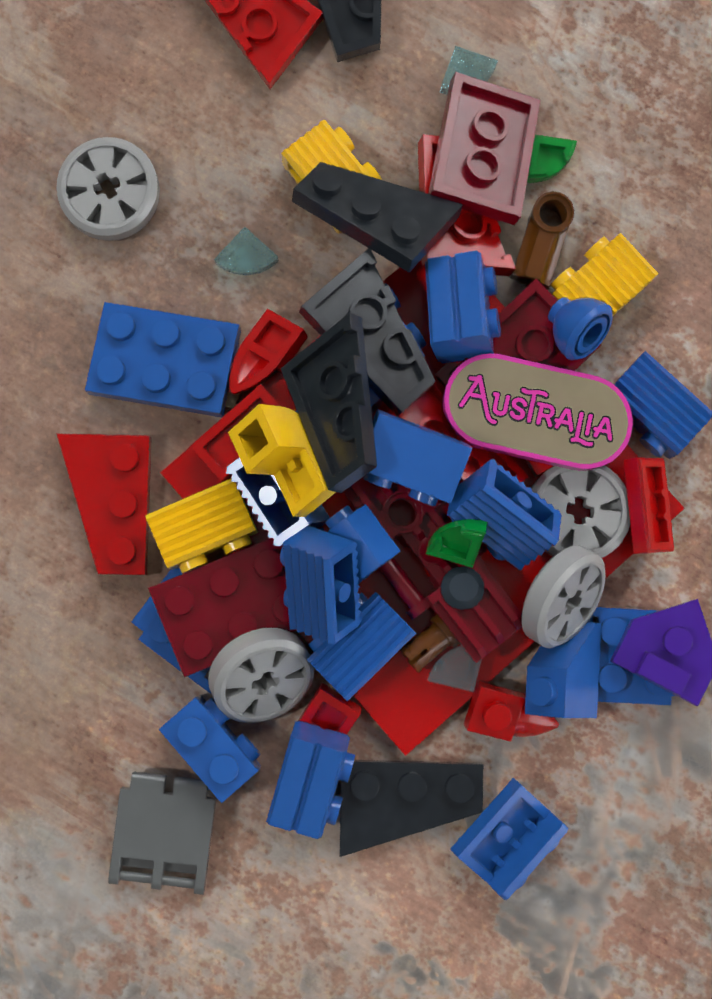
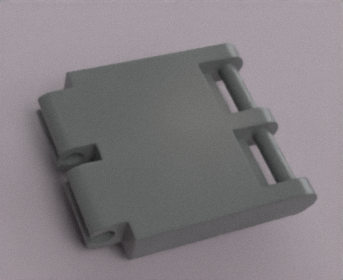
M132 772L130 787L120 788L108 883L119 885L120 880L151 884V889L161 890L162 885L194 889V894L204 895L216 798L207 797L208 787L201 779L176 776L172 793L165 792L167 775ZM122 866L153 869V874L123 871ZM164 871L196 874V878L165 876Z

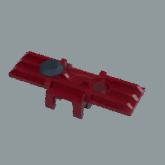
M362 477L343 491V493L356 510L366 504L391 539H397L404 548L408 546L430 574L428 579L435 588L431 594L424 598L394 557L379 568L410 609L406 613L412 620L431 606L474 663L479 662L522 628L521 611L486 568V563L480 557L488 550L483 542L472 568L426 554L431 536L440 527L452 522L451 518L447 516L449 503L440 501L439 503L437 502L436 506H431L408 496L411 490L408 487L393 482L391 488L386 489L372 484ZM397 500L409 502L415 510L413 523L408 526L394 524L389 517L388 510L390 505Z

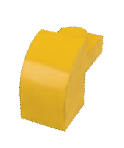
M258 404L228 432L246 473L274 475L293 517L308 516L336 493L335 491L328 490L299 414L294 410L282 406Z

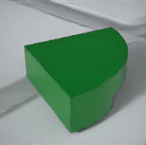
M535 134L527 183L543 182L559 174L569 163L577 141Z
M464 519L445 524L431 536L426 554L472 568L485 536L488 522Z

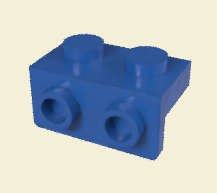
M512 778L450 850L486 881L501 898L507 900L517 889L524 885L528 876L546 855L557 847L561 838L567 833L568 827L516 779Z

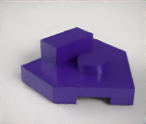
M698 599L631 619L610 662L694 706H699L712 679V640Z

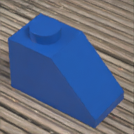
M587 622L572 639L557 647H539L527 666L525 714L557 718H597L602 623Z

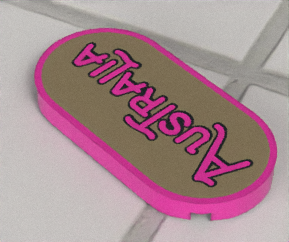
M489 353L477 355L466 360L452 373L443 394V412L447 422H449L455 434L463 442L474 448L566 469L590 471L610 463L625 449L632 433L633 419L629 403L623 393L608 380L595 375L506 355Z

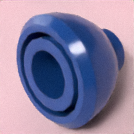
M567 297L559 299L550 309L548 320L553 323V336L560 352L571 361L582 359L591 354L602 343L610 330L613 320L611 306L594 298H577L572 301Z

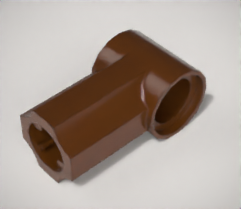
M551 191L544 193L536 200L528 217L527 227L514 264L516 269L510 277L520 285L527 287L537 279L547 290L550 288L568 228L574 218L575 210L573 203L566 195L561 192ZM544 210H552L560 216L561 224L555 227L548 226L543 223L539 213Z

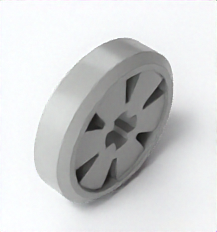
M103 137L81 144L67 156L57 178V197L64 214L80 232L98 240L113 241L132 236L148 224L159 203L160 186L153 164L140 148L123 139ZM108 179L113 185L120 183V187L114 188L117 195L110 199L104 193L97 195L98 191L103 190L100 183Z
M605 465L590 471H577L553 466L546 470L531 488L533 493H538L541 499L545 498L547 504H552L555 510L559 509L562 515L559 541L555 546H551L548 551L545 550L552 557L568 547L580 545L603 558L621 544L629 530L630 516L627 489L618 475ZM576 498L582 499L583 507L590 509V517L582 518V524L574 523V515L567 514L566 512L567 505H574Z
M575 545L559 552L543 566L533 580L523 604L522 628L527 637L545 648H554L572 639L586 625L598 606L605 586V564L599 555L583 546Z
M280 628L253 630L235 638L218 653L209 671V689L217 707L228 718L243 723L269 721L290 711L309 691L314 678V667L307 661L311 655L303 641L290 631Z

